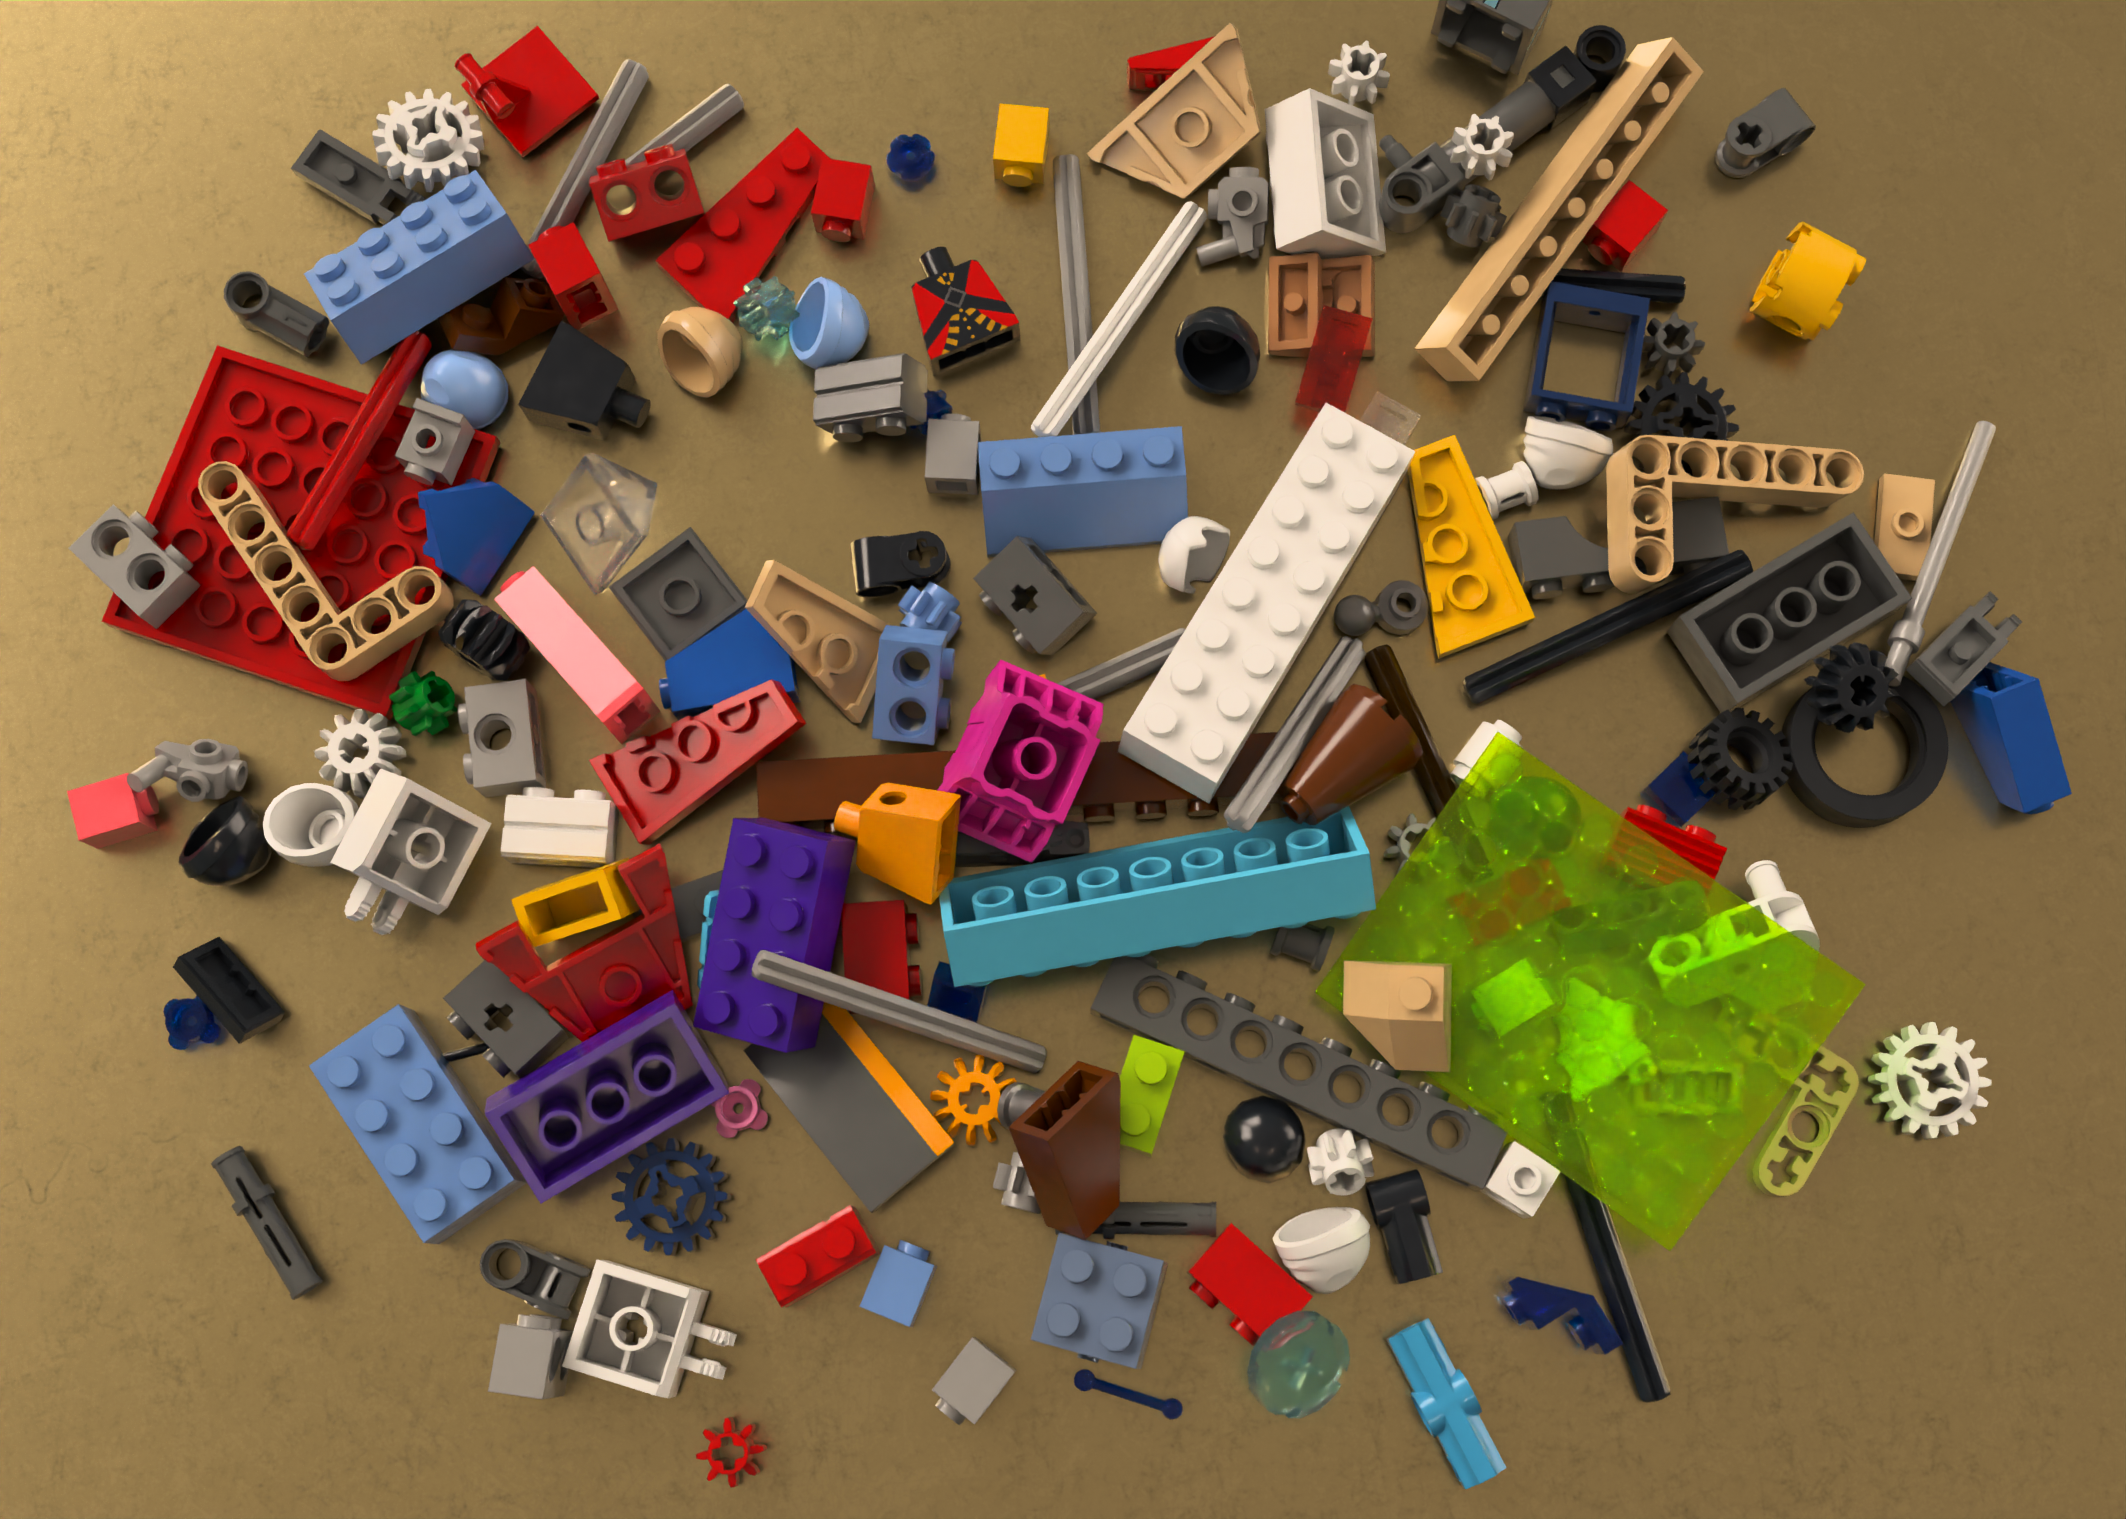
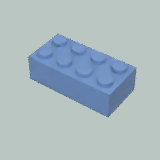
M474 170L467 175L453 178L445 185L443 190L423 202H415L407 206L400 216L382 227L364 232L357 242L339 253L321 258L314 268L304 273L329 319L362 365L534 260V257L503 207L479 173Z
M400 1004L396 1005L309 1065L423 1243H442L527 1183L414 1010Z

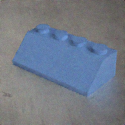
M1182 426L978 442L987 557L997 556L1016 536L1032 538L1044 553L1162 544L1167 532L1178 522L1188 517Z

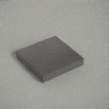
M691 527L609 586L610 590L665 661L745 610L748 601Z

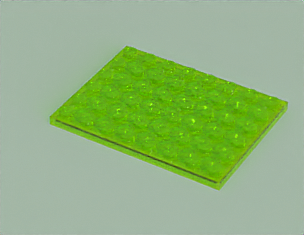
M1497 731L1377 902L1376 909L1370 912L1315 993L1343 1013L1345 960L1452 964L1450 1072H1423L1667 1250L1671 1251L1866 984Z

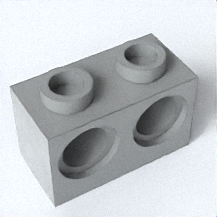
M113 504L68 549L140 618L157 629L201 586L188 573L194 565L172 544L165 550L152 539L159 531L138 511L135 510L130 516H127ZM129 537L127 549L123 553L114 556L113 552L116 544L120 540ZM165 571L163 582L158 587L149 590L148 584L151 577L157 572Z
M518 1314L517 1323L500 1324L488 1392L541 1400L564 1396L569 1369L562 1367L574 1330L560 1329L562 1318L537 1314Z

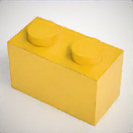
M629 858L535 888L511 899L517 918L534 947L622 919L640 910L639 905L618 870V865L628 861Z

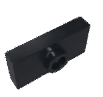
M220 937L179 956L173 966L176 972L239 1044L279 1023L285 1014V1011Z

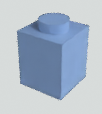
M900 1240L897 1249L884 1245L859 1307L905 1326L913 1327L937 1269L936 1265L926 1262L930 1251Z

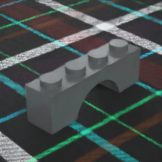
M1719 497L1672 502L1674 562L1669 575L1683 573L1685 575L1729 554ZM1566 516L1514 523L1507 537L1512 566L1525 594L1532 593L1534 599H1547L1563 594V589L1583 586L1584 592L1593 593L1614 587L1608 570V548L1593 544L1582 537ZM1635 556L1637 568L1643 574H1647L1645 563Z

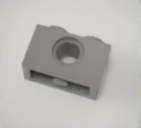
M526 679L464 687L465 703L459 704L458 716L462 733L464 735L469 734L470 753L463 756V768L467 783L473 784L474 789L485 798L523 793L524 787L546 788L536 689ZM500 729H511V739L508 745L500 750H491L490 739L492 735Z

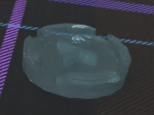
M1296 1311L1281 1317L1262 1333L1251 1351L1247 1368L1249 1389L1257 1401L1266 1410L1275 1415H1286L1288 1418H1302L1319 1411L1339 1390L1341 1384L1338 1382V1379L1341 1376L1342 1369L1346 1372L1348 1370L1350 1361L1348 1340L1335 1323L1315 1311Z

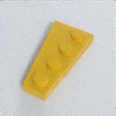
M1455 435L1414 450L1415 454L1408 468L1438 659L1530 624L1535 619L1531 606Z

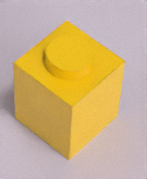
M999 104L993 153L995 179L1003 180L1006 184L1016 187H1026L1032 183L1044 184L1050 133L1049 108Z

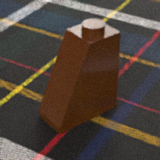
M1077 1061L1009 1126L1046 1226L1086 1240L1119 1207L1121 1081L1116 1072Z

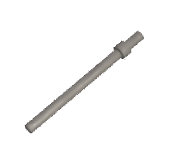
M1979 421L1975 425L1912 590V599L1907 603L1902 619L1897 620L1891 630L1887 641L1891 648L1884 667L1895 669V672L1899 675L1888 684L1889 686L1900 685L1911 654L1919 651L1925 635V630L1922 627L1996 431L1995 425L1990 422Z

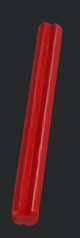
M414 332L398 342L287 531V538L295 546L311 551L317 545L432 347L429 337L422 332Z

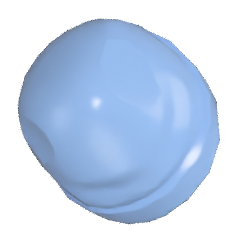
M819 277L807 286L796 305L789 327L790 344L794 354L800 361L813 369L846 363L863 347L869 332V320L865 310L853 294L848 293L846 288L841 287L835 281Z
M447 350L433 356L424 367L420 385L421 400L463 414L474 429L481 430L493 424L505 410L508 401V383L502 370L488 358L475 352Z

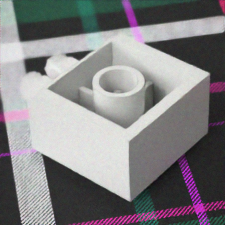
M380 769L330 862L359 877L345 905L344 912L346 918L354 922L363 921L382 889L386 890L377 907L376 913H374L371 923L373 931L380 935L390 934L394 930L397 921L401 918L409 902L439 915L448 908L492 823L406 777Z
M596 1260L562 1367L668 1399L676 1397L685 1369L723 1380L726 1367L722 1366L720 1362L707 1358L700 1359L690 1355L695 1336L708 1339L710 1343L725 1347L727 1345L734 1346L737 1334L700 1322L709 1291L609 1260ZM640 1314L644 1317L643 1324L647 1326V1334L645 1337H639L638 1344L633 1342L634 1333L626 1329L629 1320H638Z

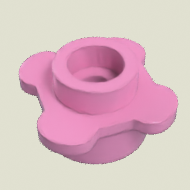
M752 1079L743 1080L739 1086L729 1087V1094L711 1104L715 1107L716 1116L719 1119L716 1126L717 1131L725 1138H733L738 1131L748 1128L761 1130L768 1122V1114L761 1109L758 1098L761 1087ZM738 1103L744 1107L743 1112L740 1114L734 1111V1106Z

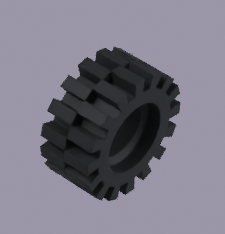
M1735 708L1732 712L1729 710L1721 712L1696 734V737L1689 745V748L1693 751L1687 755L1688 763L1697 764L1690 771L1693 780L1702 777L1704 783L1699 789L1704 794L1709 790H1713L1716 794L1712 801L1719 805L1728 799V809L1737 810L1743 805L1744 810L1752 809L1755 805L1761 804L1789 779L1787 774L1792 771L1793 763L1785 761L1791 756L1790 747H1781L1780 745L1786 739L1782 731L1774 735L1770 729L1775 723L1769 718L1760 723L1758 721L1760 713L1751 710L1747 715L1744 713V708ZM1727 745L1737 748L1747 757L1753 773L1743 770L1732 760Z

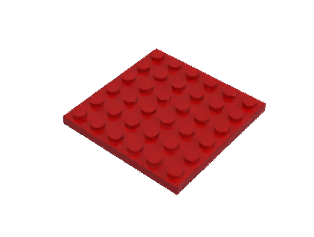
M217 345L145 516V519L159 531L152 539L164 550L172 544L191 561L194 566L188 573L201 586L157 629L140 618L114 592L101 622L109 627L354 709H362L372 715L380 713L391 721L393 717V701L389 699V695L399 690L398 681L410 674L426 632L355 679L337 681L330 678L308 658L202 498L198 489L200 475L209 465L221 461L235 464L259 488L288 531L368 394ZM398 404L315 548L307 551L298 547L341 613L405 570L414 566H424L432 569L446 583L448 575L435 566L434 558L423 554V545L428 538L425 510L419 508L418 492L428 489L440 491L463 485L467 479L471 478L485 482L501 443L497 436L474 429L475 433L452 486L435 480L433 485H426L404 474L405 468L395 457L415 412V409ZM430 436L425 448L433 446L436 438ZM238 483L227 485L221 493V499L231 497L236 492ZM265 522L257 523L251 527L247 540L258 538L264 531ZM292 562L284 563L276 569L274 581H280L290 574ZM165 571L157 572L151 577L148 584L149 590L158 587L163 582ZM435 586L421 588L415 596V605L429 602L435 593ZM312 603L303 610L301 622L310 621L318 614L319 603ZM391 615L378 617L373 622L371 633L379 634L384 632L390 625ZM340 643L330 650L328 663H336L345 656L347 652L346 643Z

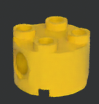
M1800 222L1786 238V240L1794 244L1790 250L1785 249L1783 252L1778 250L1768 266L1753 296L1752 302L1754 304L1750 307V312L1802 340H1814L1822 328L1829 330L1836 321L1843 307V303L1838 301L1837 298L1845 284L1851 286L1856 281L1864 268L1866 258L1857 254V250L1805 222Z

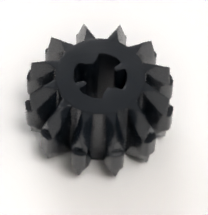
M462 599L455 609H451L443 620L445 623L438 631L445 647L453 651L456 656L464 660L469 666H472L481 674L487 675L492 680L506 681L513 671L516 672L525 661V655L530 650L528 640L522 632L515 628V625L477 600Z
M1854 642L1849 645L1848 649L1846 646L1838 644L1830 646L1829 659L1823 657L1813 659L1819 673L1817 677L1809 676L1804 680L1807 685L1815 687L1816 691L1805 701L1810 707L1819 708L1816 718L1823 724H1834L1837 730L1850 733L1854 731L1855 727L1865 731L1873 729L1874 715L1880 718L1890 716L1884 703L1887 698L1894 699L1900 695L1896 690L1888 688V684L1899 675L1895 672V669L1884 667L1888 657L1880 651H1870L1866 644Z

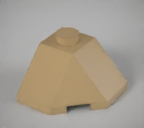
M1345 960L1343 1015L1395 1070L1450 1072L1452 964Z

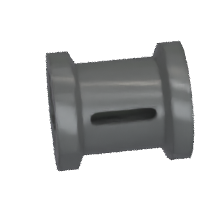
M1309 923L1299 928L1278 927L1270 954L1278 956L1281 952L1311 963L1312 969L1320 971L1330 947L1335 928L1327 925L1322 929Z

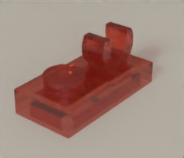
M1323 305L1295 401L1296 406L1320 412L1325 403H1328L1344 413L1346 412L1373 318Z

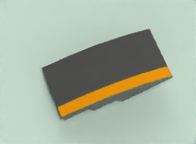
M824 1002L816 1045L813 1048L785 1053L752 1043L743 1050L871 1213L876 1211L955 1145L951 1137L846 1009Z

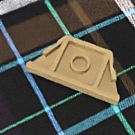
M1229 23L1086 154L1094 161L1106 164L1127 173L1129 176L1162 188V190L1178 197L1188 199L1262 132L1238 29L1232 23Z

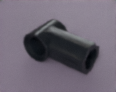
M1415 1169L1365 1183L1370 1211L1377 1229H1382L1387 1254L1397 1284L1416 1281L1443 1273L1427 1218L1431 1215L1430 1205L1419 1171Z

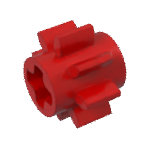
M727 1417L723 1423L724 1433L718 1434L710 1428L703 1431L705 1438L710 1441L708 1450L696 1454V1459H708L712 1467L707 1476L708 1481L717 1478L720 1474L728 1475V1483L732 1488L739 1484V1471L744 1469L750 1475H758L760 1470L752 1460L755 1454L763 1452L767 1449V1446L763 1444L754 1445L750 1437L756 1427L754 1423L744 1427L742 1431L735 1430L733 1417ZM729 1437H732L734 1446H743L744 1456L735 1460L734 1467H731L729 1458H721L719 1454V1448L728 1444Z

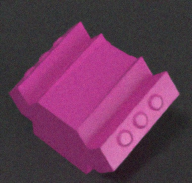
M1000 659L985 679L984 694L971 710L967 728L955 753H953L950 761L945 766L943 783L937 789V791L961 795L958 831L1032 863L1047 845L1055 825L1063 824L1101 741L1095 736L1102 723L1104 704Z

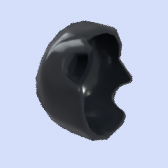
M1262 1095L1242 1101L1228 1115L1224 1126V1145L1231 1160L1245 1177L1271 1183L1288 1177L1302 1162L1306 1143L1305 1132L1298 1115L1286 1102Z

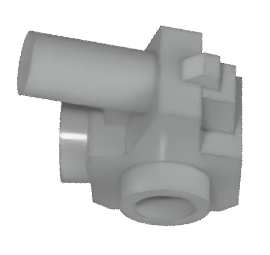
M1230 168L1229 177H1224L1218 183V189L1208 190V219H1217L1219 225H1223V239L1196 247L1201 266L1237 255L1241 257L1249 255L1252 259L1259 258V248L1264 247L1265 225L1268 224L1269 184L1263 177H1259L1258 168Z
M199 739L191 745L164 741L155 747V758L127 776V782L132 790L141 792L161 778L168 777L177 782L178 792L189 801L216 800L224 798L229 790H242L248 775V764L246 761L240 760L239 750L236 746L222 744L216 740Z

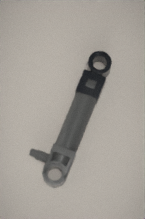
M1605 25L1592 26L1586 29L1579 36L1573 53L1567 46L1558 50L1527 73L1523 85L1479 116V119L1499 117L1498 124L1502 127L1503 131L1514 133L1511 145L1506 148L1510 152L1545 126L1553 129L1588 103L1592 93L1605 90L1623 62L1626 53L1623 37L1614 28ZM1588 55L1601 56L1606 63H1594L1588 58ZM1386 135L1380 140L1379 146L1385 152L1386 158L1396 168L1386 178L1379 201V211L1384 226L1390 231L1399 234L1417 230L1442 211L1449 193L1457 195L1459 190H1463L1464 186L1479 176L1472 175L1467 179L1465 178L1466 170L1462 167L1461 162L1451 163L1450 158L1453 149L1458 146L1452 141V137L1440 146L1437 142H1433L1414 157L1392 135ZM1406 195L1415 200L1416 204L1410 207L1401 206L1394 200V197Z

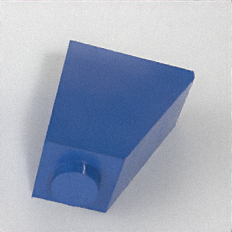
M747 609L665 661L667 678L659 679L664 709H672V713L678 720L687 716L694 717L712 709L714 704L771 679L781 682L793 703L801 702L794 660Z
M1989 662L1950 702L1999 803L2024 814H2038L2047 811L2054 806V801L2071 795L2072 792L2039 678Z

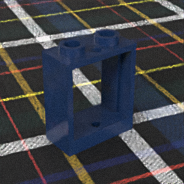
M1551 281L1541 301L1523 411L1536 413L1535 416L1554 418L1557 422H1563L1566 419L1586 422L1588 428L1597 431H1613L1616 428L1623 429L1633 411L1650 298ZM1554 321L1625 333L1614 402L1543 390Z

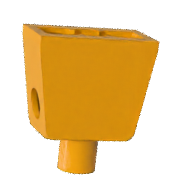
M894 783L881 784L862 806L848 801L842 802L835 816L834 828L838 832L858 838L856 865L860 871L931 905L954 878L961 795Z

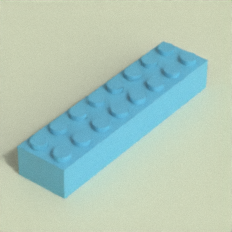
M1349 806L1316 825H1309L1305 822L1297 824L1289 817L1256 822L1247 833L1223 828L953 878L939 895L943 933L954 987L964 985L984 986L996 979L1018 975L1034 977L1050 969L1072 965L1088 967L1096 964L1099 960L1121 956L1142 957L1153 950L1175 946L1190 948L1198 946L1207 940L1229 936L1245 938L1253 935L1256 931L1278 927L1299 928L1310 921L1332 917L1347 919L1355 917L1361 912L1376 909L1370 853Z

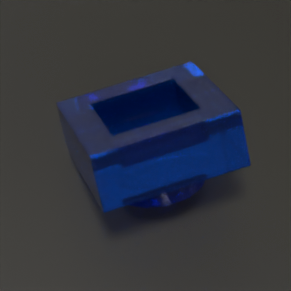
M1684 751L1644 789L1680 827L1716 794L1713 790H1709L1704 794L1699 789L1704 780L1702 777L1693 780L1690 773L1698 764L1688 763V754Z
M939 961L934 973L927 1006L978 1023L988 984L978 987L970 985L954 987L950 964Z

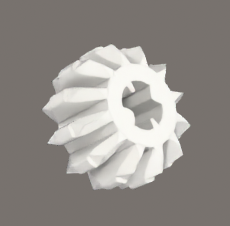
M355 709L351 723L339 714L335 715L334 718L335 725L338 728L334 733L326 729L320 730V737L328 742V746L320 747L314 753L317 759L326 762L319 770V774L327 781L334 780L333 787L344 792H348L352 788L354 795L359 798H365L370 784L372 785L380 769L401 776V770L394 766L392 762L407 756L406 750L403 747L395 745L402 734L395 726L387 727L388 719L382 714L376 713L369 719L364 710ZM357 748L368 750V754L364 759L353 757L354 751Z

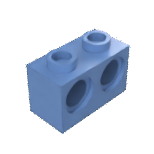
M892 625L885 626L879 638L872 739L934 745L940 728L948 729L951 698L942 697L944 679L952 680L955 663V649L946 648L948 631ZM911 651L920 652L927 657L930 666L922 670L914 669L907 664L904 654ZM907 701L916 702L924 708L926 715L917 719L908 717L902 711L900 704Z

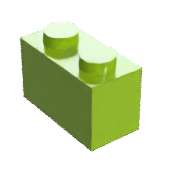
M1133 1035L1120 1075L1121 1148L1151 1157L1185 1051Z

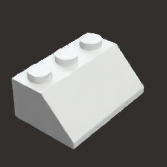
M1311 88L1266 108V143L1269 156V184L1272 192L1273 232L1276 249L1292 255L1318 252L1321 259L1362 255L1379 256L1386 253L1384 222L1379 210L1381 189L1374 114Z

